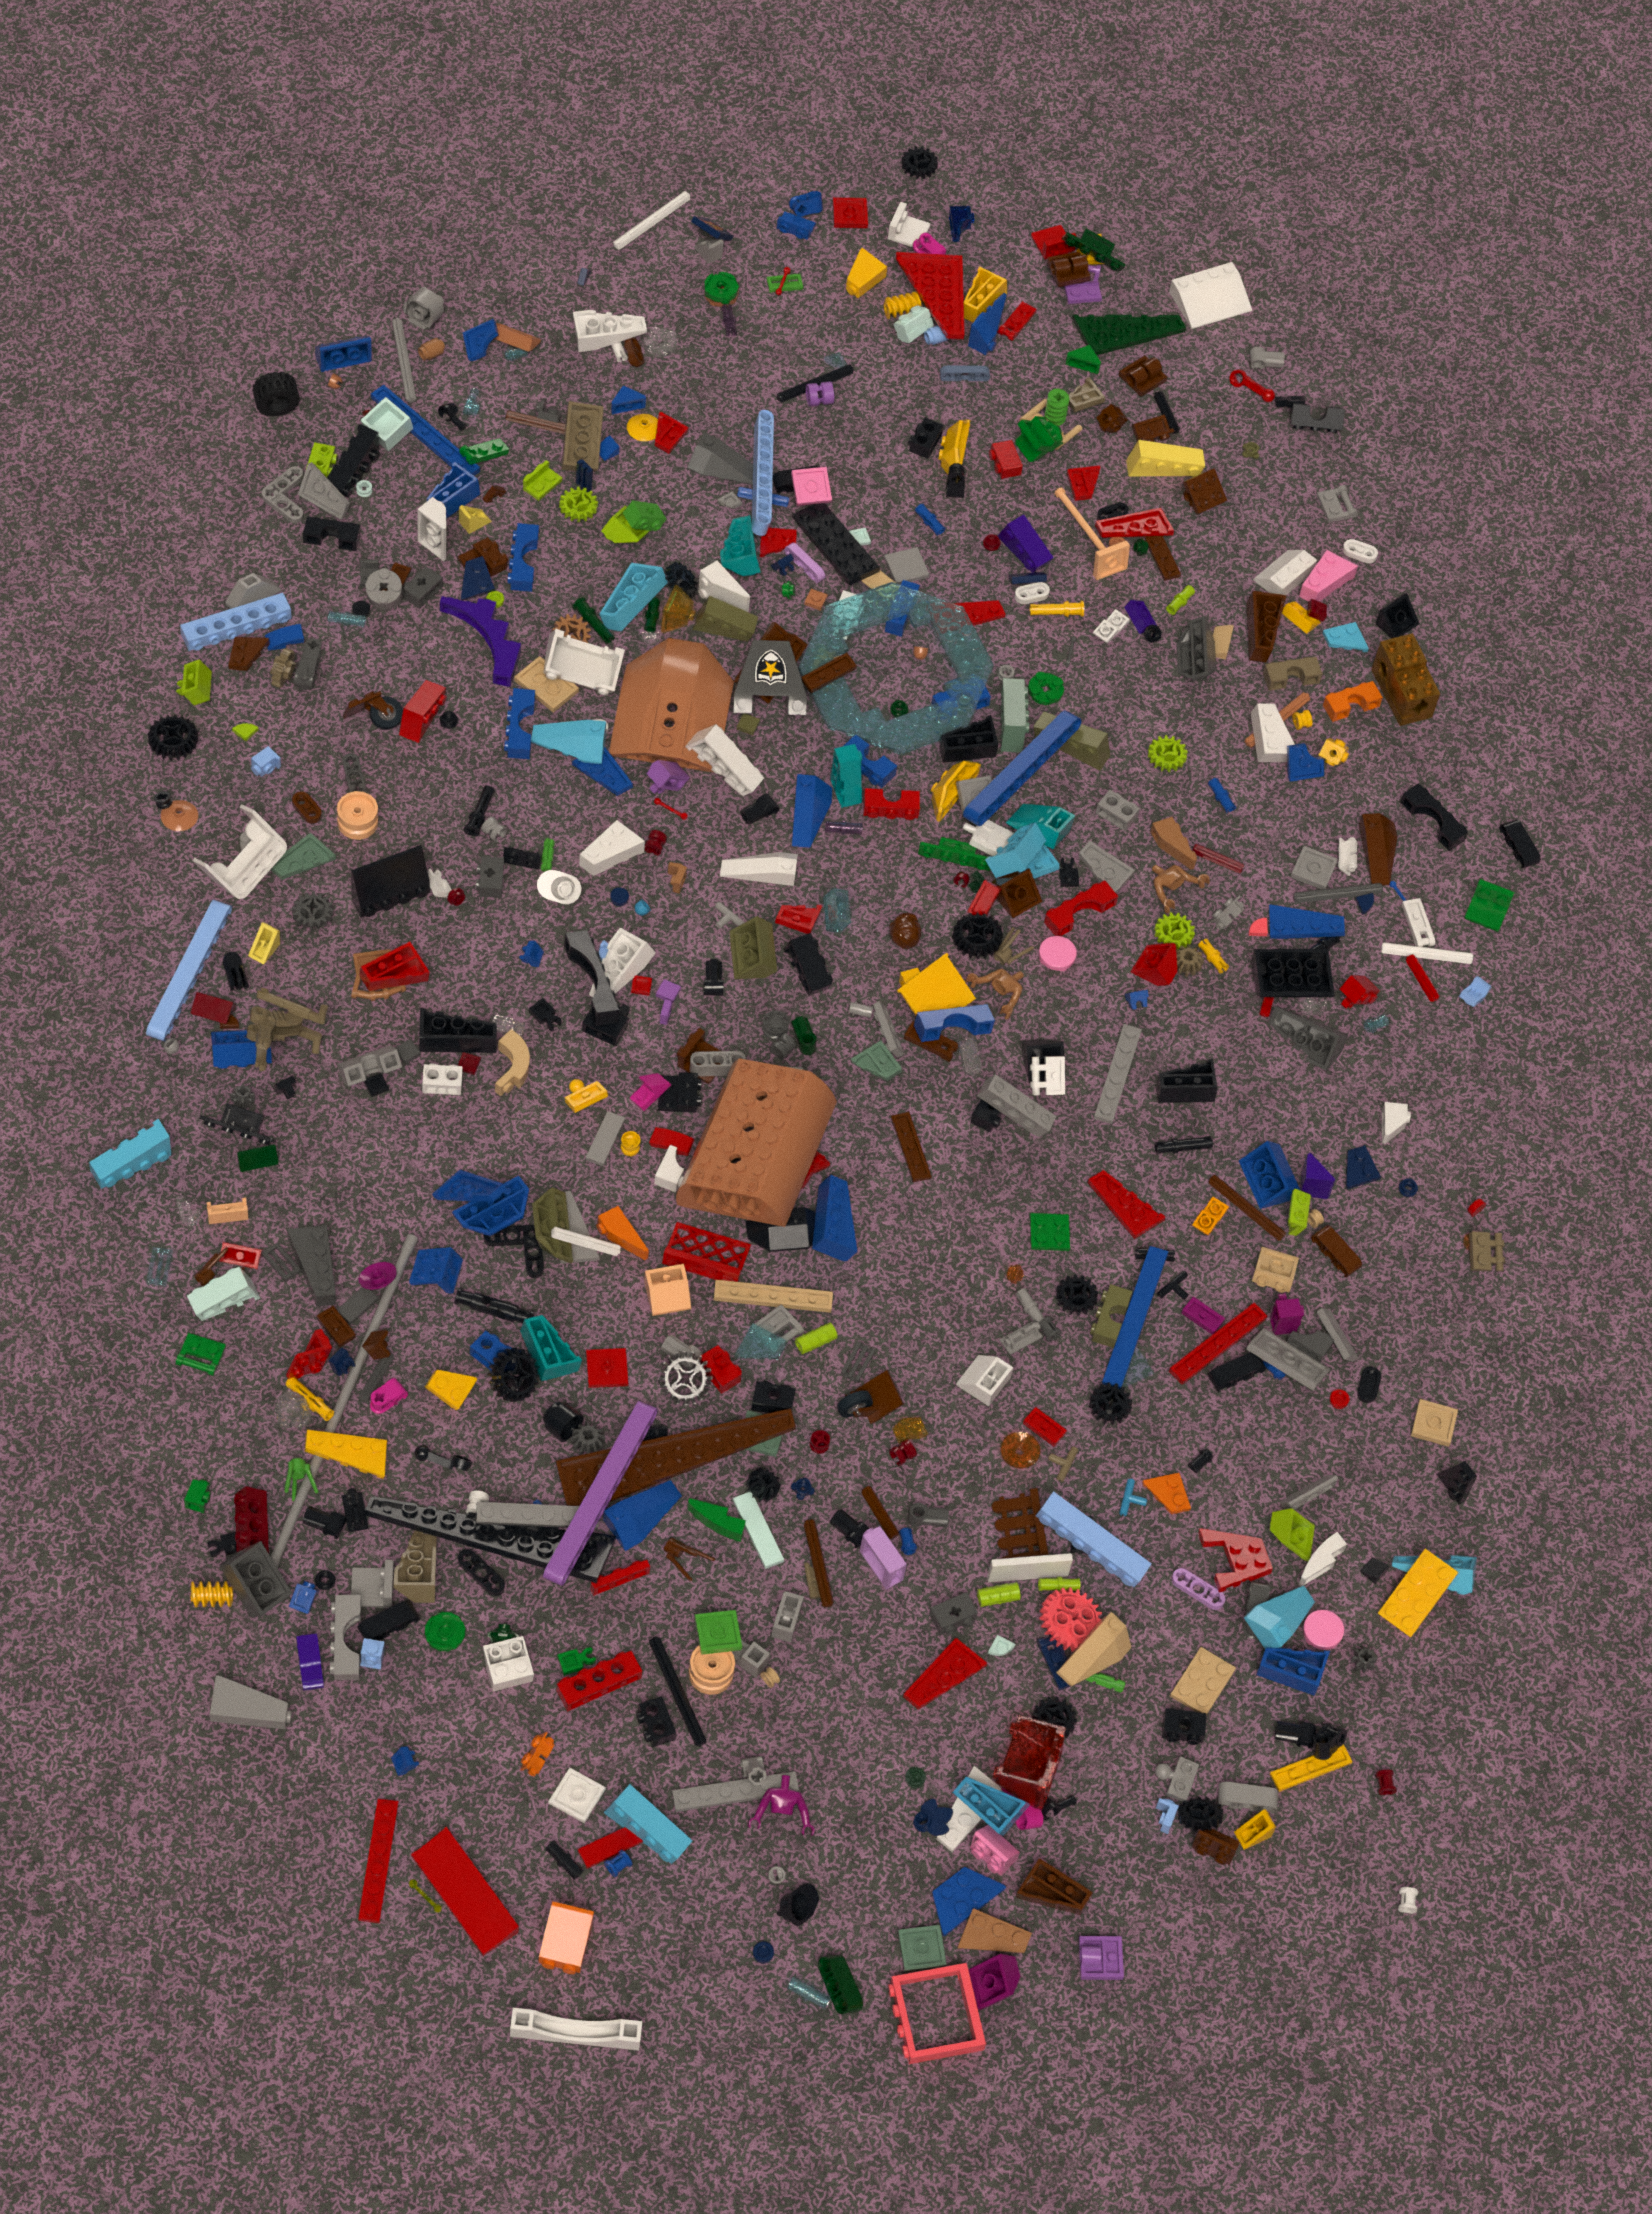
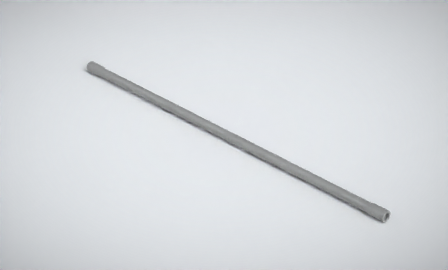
M408 1234L395 1265L397 1270L396 1278L384 1290L354 1360L356 1366L351 1367L333 1409L334 1416L328 1421L324 1432L335 1433L368 1355L362 1345L371 1332L379 1330L408 1259L418 1241L415 1235ZM316 1455L313 1456L310 1463V1471L314 1479L323 1461L322 1457ZM307 1473L270 1556L277 1569L312 1486Z

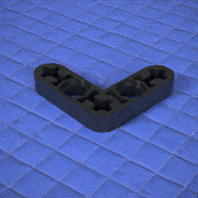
M534 1225L508 1226L494 1234L495 1240H491L490 1236L484 1234V1243L491 1247L523 1245L527 1275L531 1278L542 1276L544 1271L543 1253L536 1239ZM520 1231H523V1239H520V1238H521V1233H520ZM529 1231H533V1238L528 1235ZM512 1232L517 1235V1238L510 1240L506 1235ZM535 1248L539 1253L531 1256L528 1254V1250ZM532 1261H536L537 1272H533Z

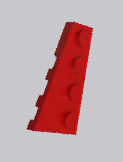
M999 600L926 605V609L939 635L1006 616Z
M1103 1170L1088 1179L1090 1187L1134 1239L1165 1221L1166 1217L1163 1214H1158L1152 1209L1151 1205L1138 1199L1134 1192H1129L1123 1187L1122 1183Z

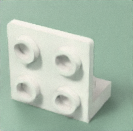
M900 202L889 225L888 239L912 247L913 242L919 239L922 233L928 232L930 223L909 217L908 211H906L907 204Z

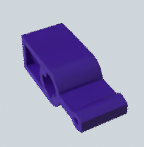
M317 1634L296 1636L303 1691L324 1688Z

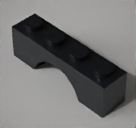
M1418 783L1403 793L1400 803L1412 815L1425 814L1437 821L1440 827L1437 840L1448 851H1451L1466 840L1468 834L1466 827L1460 824L1453 814L1448 812L1426 788Z

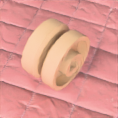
M354 791L341 797L337 804V825L340 832L348 838L357 840L368 838L374 834L378 828V805L371 795L365 792Z
M697 1646L692 1652L688 1671L689 1680L693 1687L701 1693L709 1695L725 1691L732 1683L734 1676L735 1658L733 1653L730 1651L701 1655L700 1647Z

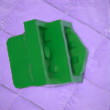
M1035 416L1031 421L1021 420L1017 424L1022 434L1016 439L1015 443L1029 462L1037 461L1048 452H1052L1063 444L1061 427L1047 421L1045 417Z

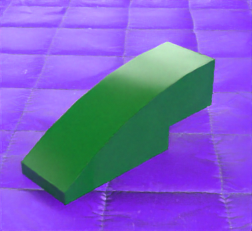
M689 1498L687 1510L696 1519L716 1533L741 1542L746 1520L727 1516L728 1508Z

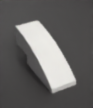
M1338 1532L1323 1542L1311 1556L1300 1579V1587L1333 1568L1336 1561L1334 1557L1344 1552L1347 1545Z

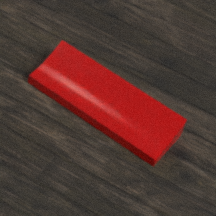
M447 1827L411 1854L412 1859L482 1956L518 1934V1924Z

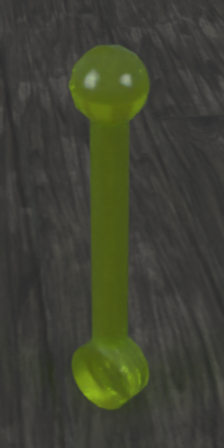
M410 1880L409 1886L423 1896L434 1907L433 1909L436 1913L441 1912V1905L436 1904L417 1885L416 1880Z

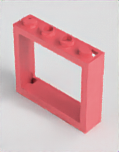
M967 1963L892 1976L891 1982L888 1984L889 1996L894 1997L895 2004L892 2005L893 2015L899 2019L900 2025H897V2032L899 2038H903L902 2054H904V2058H908L909 2064L973 2053L985 2049V2037ZM957 1975L973 2040L916 2051L900 1985Z

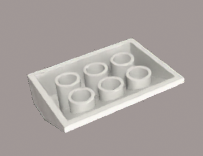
M1233 262L1176 278L1171 282L1169 293L1191 329L1252 311L1241 276Z

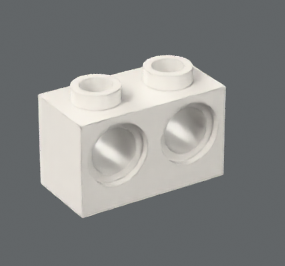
M424 1064L422 1093L461 1095L462 1066Z

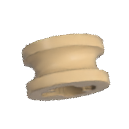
M1312 1209L1308 1213L1307 1222L1313 1228H1317L1319 1224L1324 1222V1218L1317 1209Z
M768 1667L766 1672L760 1673L762 1680L770 1688L774 1687V1683L780 1682L778 1674L771 1667Z

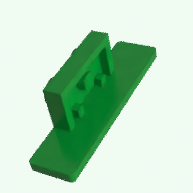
M941 837L939 846L920 842L918 855L990 871V867L985 861L987 857L975 854L976 848L969 845V843Z

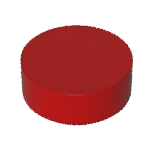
M1477 1199L1469 1206L1467 1212L1474 1217L1485 1208L1486 1203L1482 1199Z
M1341 1389L1334 1390L1329 1397L1330 1404L1336 1409L1345 1408L1350 1400L1348 1393Z

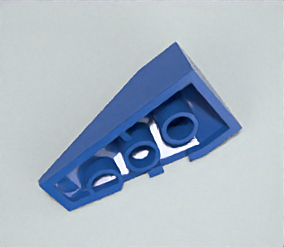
M670 1480L624 1499L606 1509L603 1521L612 1534L616 1536L622 1548L627 1551L647 1537L650 1531L655 1528L682 1495Z

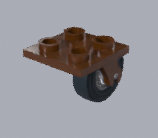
M372 691L361 700L354 699L350 701L342 717L346 719L366 709L370 712V719L376 727L390 730L401 722L403 709L396 699L388 696L381 697V691L376 693Z
M886 1370L855 1391H851L848 1395L846 1394L837 1404V1409L844 1418L853 1416L855 1418L860 1416L867 1417L870 1424H873L904 1405L889 1371Z

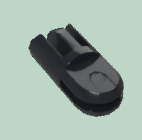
M231 951L226 953L223 957V966L230 991H233L234 987L236 990H241L242 984L244 989H248L249 984L240 955Z

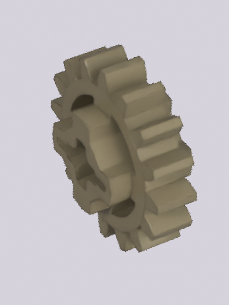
M285 648L280 653V656L275 657L270 674H273L271 678L273 686L281 688L286 679H291L296 666V662L293 661L295 658L293 650Z

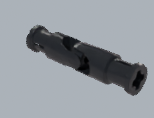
M461 1287L458 1289L454 1304L460 1303L469 1306L472 1310L496 1316L513 1323L515 1321L523 1323L524 1319L532 1318L535 1315L533 1310L527 1311L519 1308L518 1305L477 1292H467Z

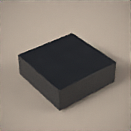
M381 1073L363 1081L371 1097L389 1091V1087Z

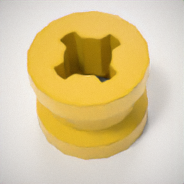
M1309 710L1292 714V721L1296 730H1301L1302 727H1312V716Z

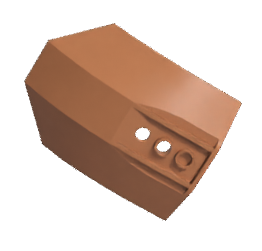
M667 638L627 664L609 749L611 756L651 763L657 760L676 762L682 768L715 773L711 770L712 766L706 760L702 762L697 758L699 754L693 749L689 751L685 747L693 736L701 730L717 724L725 732L734 681L705 644ZM675 704L678 709L675 712H669L667 706ZM667 720H671L674 722V726L666 727L664 723Z

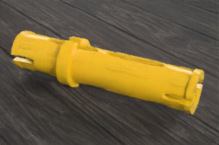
M293 1377L286 1381L285 1385L308 1404L311 1411L317 1412L325 1421L330 1420L334 1416V1411L324 1403V1400L313 1394L299 1380Z

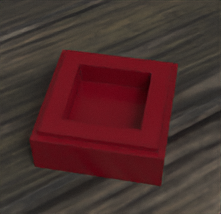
M463 1052L457 1066H462V1072L475 1075L481 1057Z

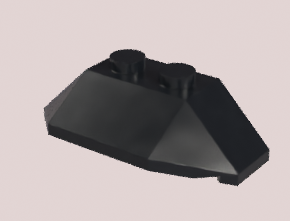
M805 1207L793 1208L786 1227L747 1220L745 1221L747 1238L769 1252L809 1249L813 1244L816 1212Z

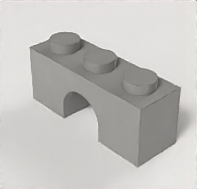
M392 1045L337 1064L341 1079L347 1086L365 1081L366 1076L372 1073L383 1072L385 1074L402 1068L398 1051Z
M742 1641V1650L731 1651L734 1655L735 1663L755 1678L759 1676L769 1663L770 1653L755 1642L749 1645Z

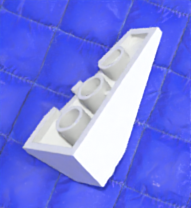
M595 310L573 312L578 352L597 350L647 333L645 318L642 316L626 314L617 316L612 315L611 312L601 314L596 313Z
M775 852L722 860L720 877L794 886L798 854Z

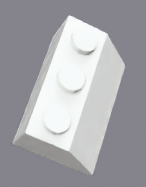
M432 497L418 508V542L442 561H445L446 507L441 501H437Z
M1287 550L1253 580L1269 593L1287 595L1310 575L1316 566L1317 560L1305 550Z

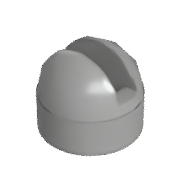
M174 1038L167 1039L164 1043L165 1052L168 1054L177 1053L179 1051L178 1041Z
M778 1866L772 1867L768 1871V1879L774 1884L781 1883L785 1879V1871ZM773 1870H776L779 1880L775 1881Z

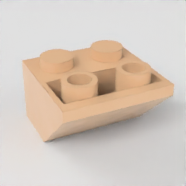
M684 1264L645 1271L644 1284L652 1316L691 1309L689 1285Z

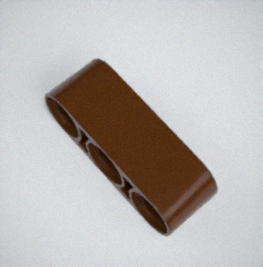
M1326 1225L1311 1236L1312 1242H1315L1319 1246L1318 1249L1332 1260L1331 1263L1338 1271H1342L1344 1277L1347 1278L1362 1267V1262L1358 1255L1331 1226Z

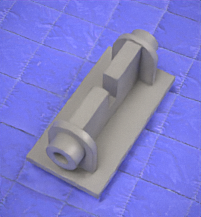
M1239 895L1234 899L1230 897L1223 903L1225 907L1222 910L1220 908L1212 914L1213 919L1209 923L1215 922L1218 930L1225 929L1233 921L1230 916L1235 919L1244 910V904L1237 901L1241 896Z
M1030 1322L999 1340L1007 1352L1012 1355L1043 1338V1336L1038 1331L1041 1328L1039 1323Z

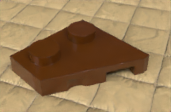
M234 637L228 664L229 669L248 671L253 662L260 657L261 650L265 646L268 647L270 645L269 638Z

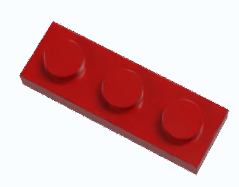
M638 1560L627 1568L615 1569L607 1576L600 1575L597 1584L591 1582L590 1590L593 1596L645 1576L650 1573V1564L648 1560L642 1562Z

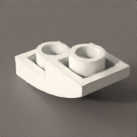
M1115 609L1107 620L1104 619L1093 634L1105 643H1109L1130 622V619Z

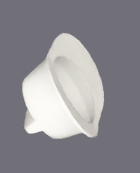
M545 871L537 881L538 891L544 898L561 904L574 903L581 894V884L578 879L560 871Z

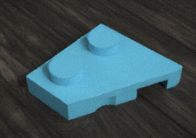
M1356 622L1323 630V635L1329 647L1347 650L1357 649L1362 650V652H1368L1369 650Z
M1043 844L1042 849L1036 853L1035 859L1027 866L1035 879L1059 870L1060 864L1047 846Z

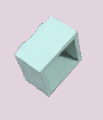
M386 397L361 419L362 425L379 432V444L387 451L391 450L413 429L410 417Z

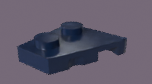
M481 556L466 561L461 600L464 601L495 591L484 557Z
M1365 1145L1348 1150L1346 1189L1380 1180L1381 1176Z

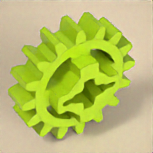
M577 487V490L570 488V492L565 490L564 495L560 496V512L565 513V518L571 517V521L577 519V522H580V519H583L586 522L587 517L592 519L593 514L597 513V497L593 496L592 491L586 492L587 488L580 490V487Z
M1165 735L1164 739L1158 736L1157 741L1153 739L1152 744L1149 745L1148 757L1150 758V763L1155 762L1154 767H1161V771L1164 768L1168 772L1172 768L1177 771L1178 766L1182 768L1183 764L1186 763L1188 750H1185L1186 745L1180 744V739L1175 741V736H1172L1171 739L1167 735Z
M1170 912L1169 917L1163 914L1162 919L1158 918L1154 928V936L1158 937V943H1175L1176 949L1179 950L1180 946L1186 948L1187 944L1191 945L1195 935V926H1191V920L1186 921V915L1180 917V913H1177L1174 916Z

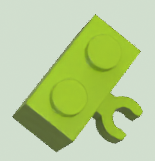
M200 659L185 664L183 680L177 682V685L181 688L177 689L176 692L181 696L184 695L194 706L209 701L212 671Z

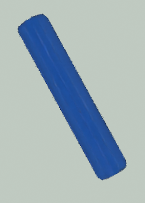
M739 487L737 496L752 500L753 489ZM772 493V504L787 507L789 497Z

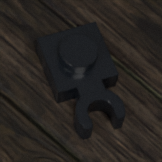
M1276 396L1275 407L1288 406V408H1291L1292 403L1305 404V396Z
M1071 857L1069 864L1064 862V858L1060 860V866L1062 867L1059 868L1060 887H1079L1078 868H1073L1075 862L1073 857Z
M544 998L529 1007L528 1012L540 1024L546 1022L547 1028L550 1031H554V1026L551 1023L555 1022L561 1026V1018L555 1016L556 1010Z
M236 1531L221 1535V1541L219 1542L211 1540L207 1543L208 1547L215 1546L217 1548L215 1551L210 1552L211 1557L218 1556L222 1551H225L226 1556L237 1552Z

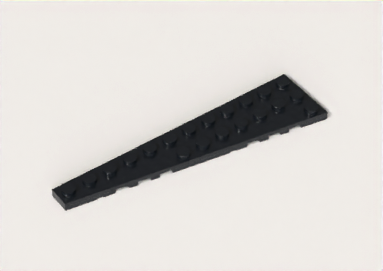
M375 1496L370 1498L364 1513L368 1517L542 1568H546L566 1532L565 1530H559V1527L476 1523V1513L468 1512L467 1515L456 1513L454 1509L443 1511L437 1510L436 1506L429 1505L425 1508L419 1507L416 1503ZM593 1532L569 1576L597 1584L615 1544L616 1536Z

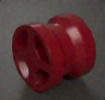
M817 1430L811 1435L810 1448L814 1453H825L829 1449L830 1436L826 1431Z

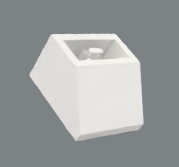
M978 1355L956 1385L989 1406L1010 1380L1013 1367L998 1357Z
M523 1636L483 1646L492 1691L533 1681L534 1673Z

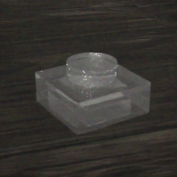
M641 632V642H645V645H656V643H660V634Z

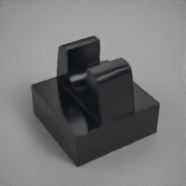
M292 1075L276 1083L273 1089L277 1095L283 1093L288 1100L296 1094L293 1089L296 1080Z

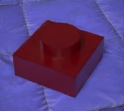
M1311 599L1308 602V616L1323 622L1327 618V605Z

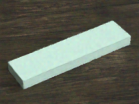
M748 1492L733 1498V1503L741 1519L746 1520L745 1528L764 1568L767 1569L783 1563L784 1558L755 1498H752L753 1494Z

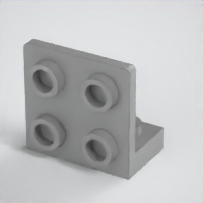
M385 1560V1567L352 1569L351 1595H361V1607H392L393 1560Z

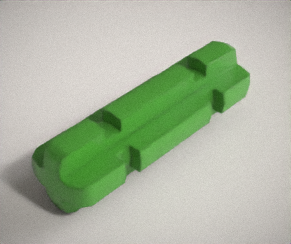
M547 838L544 841L543 864H541L542 872L552 869L551 862H553V847L555 845L553 839Z
M1101 1672L1085 1679L1092 1683L1095 1681L1096 1684L1109 1689L1115 1688L1114 1690L1120 1693L1123 1692L1125 1687V1681L1120 1679L1114 1680L1115 1677Z

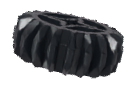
M167 714L165 719L160 716L159 721H154V725L150 726L148 744L157 757L162 755L164 760L169 756L170 761H172L173 757H176L179 761L181 755L186 759L187 754L192 755V749L196 750L198 731L195 729L194 723H191L189 719L184 720L183 715L177 718L176 714L173 717ZM184 733L187 734L186 740L183 739ZM160 734L163 735L162 741L159 740Z
M977 911L975 915L969 913L968 917L963 915L962 920L957 921L953 928L952 938L954 946H957L958 952L962 951L963 956L969 954L970 959L973 956H976L977 959L983 956L986 959L987 954L992 956L994 951L996 952L999 946H1001L1003 933L1001 925H998L997 920H993L992 915L986 917L985 913L979 915ZM968 930V936L964 937L963 933ZM991 934L992 938L988 941V935Z
M505 1349L503 1352L497 1353L498 1357L492 1359L494 1364L489 1366L492 1372L487 1374L492 1376V1380L488 1382L494 1384L491 1390L497 1391L496 1396L503 1397L505 1401H523L525 1398L530 1397V1392L536 1391L534 1385L539 1384L536 1377L541 1376L536 1373V1370L540 1368L539 1366H534L536 1359L531 1358L532 1354L525 1353L524 1349ZM509 1374H519V1376H511Z

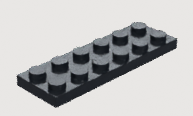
M825 503L813 504L792 514V518L849 586L880 572L878 564Z

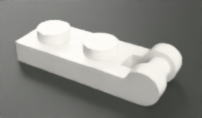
M1421 899L1403 901L1402 908L1415 946H1434L1435 938ZM1425 934L1426 938H1421V935Z

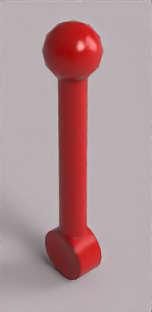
M789 267L784 268L783 278L779 288L775 291L777 295L782 294L783 284L787 274H790L791 269Z
M660 798L654 799L656 805L665 807L680 816L681 819L686 820L688 818L686 813H680L661 802Z

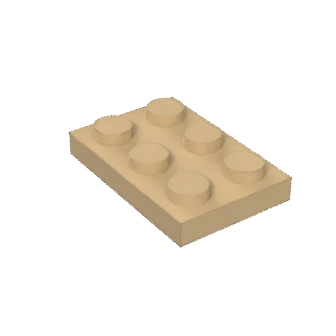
M539 656L514 676V681L523 689L535 690V698L554 713L579 692V687L574 683L558 678L556 680L546 678V674L543 673L545 660Z
M1200 1647L1170 1694V1697L1195 1712L1206 1713L1207 1716L1235 1672L1236 1667Z

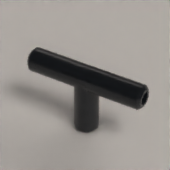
M1186 1271L1179 1273L1157 1292V1296L1160 1295V1298H1163L1173 1290L1185 1300L1188 1297V1293L1178 1284L1188 1277V1273Z

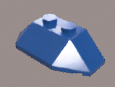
M518 1175L504 1183L506 1190L497 1200L493 1202L471 1201L452 1211V1214L463 1228L492 1236L524 1218L529 1188Z

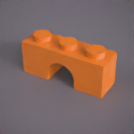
M1373 681L1364 682L1358 686L1325 696L1323 707L1331 721L1334 722L1349 716L1351 709L1349 703L1360 705L1365 712L1380 707L1383 697Z

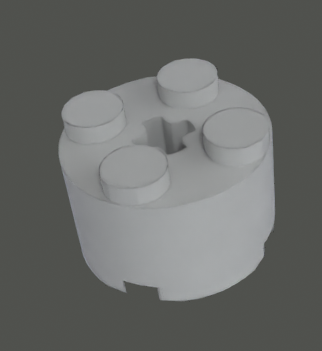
M421 287L404 303L403 310L410 317L408 319L410 323L425 329L431 327L443 315L444 300L440 295H436L426 287Z
M382 568L373 572L368 577L365 584L366 594L369 603L373 607L389 610L400 604L403 589L401 580L396 573Z

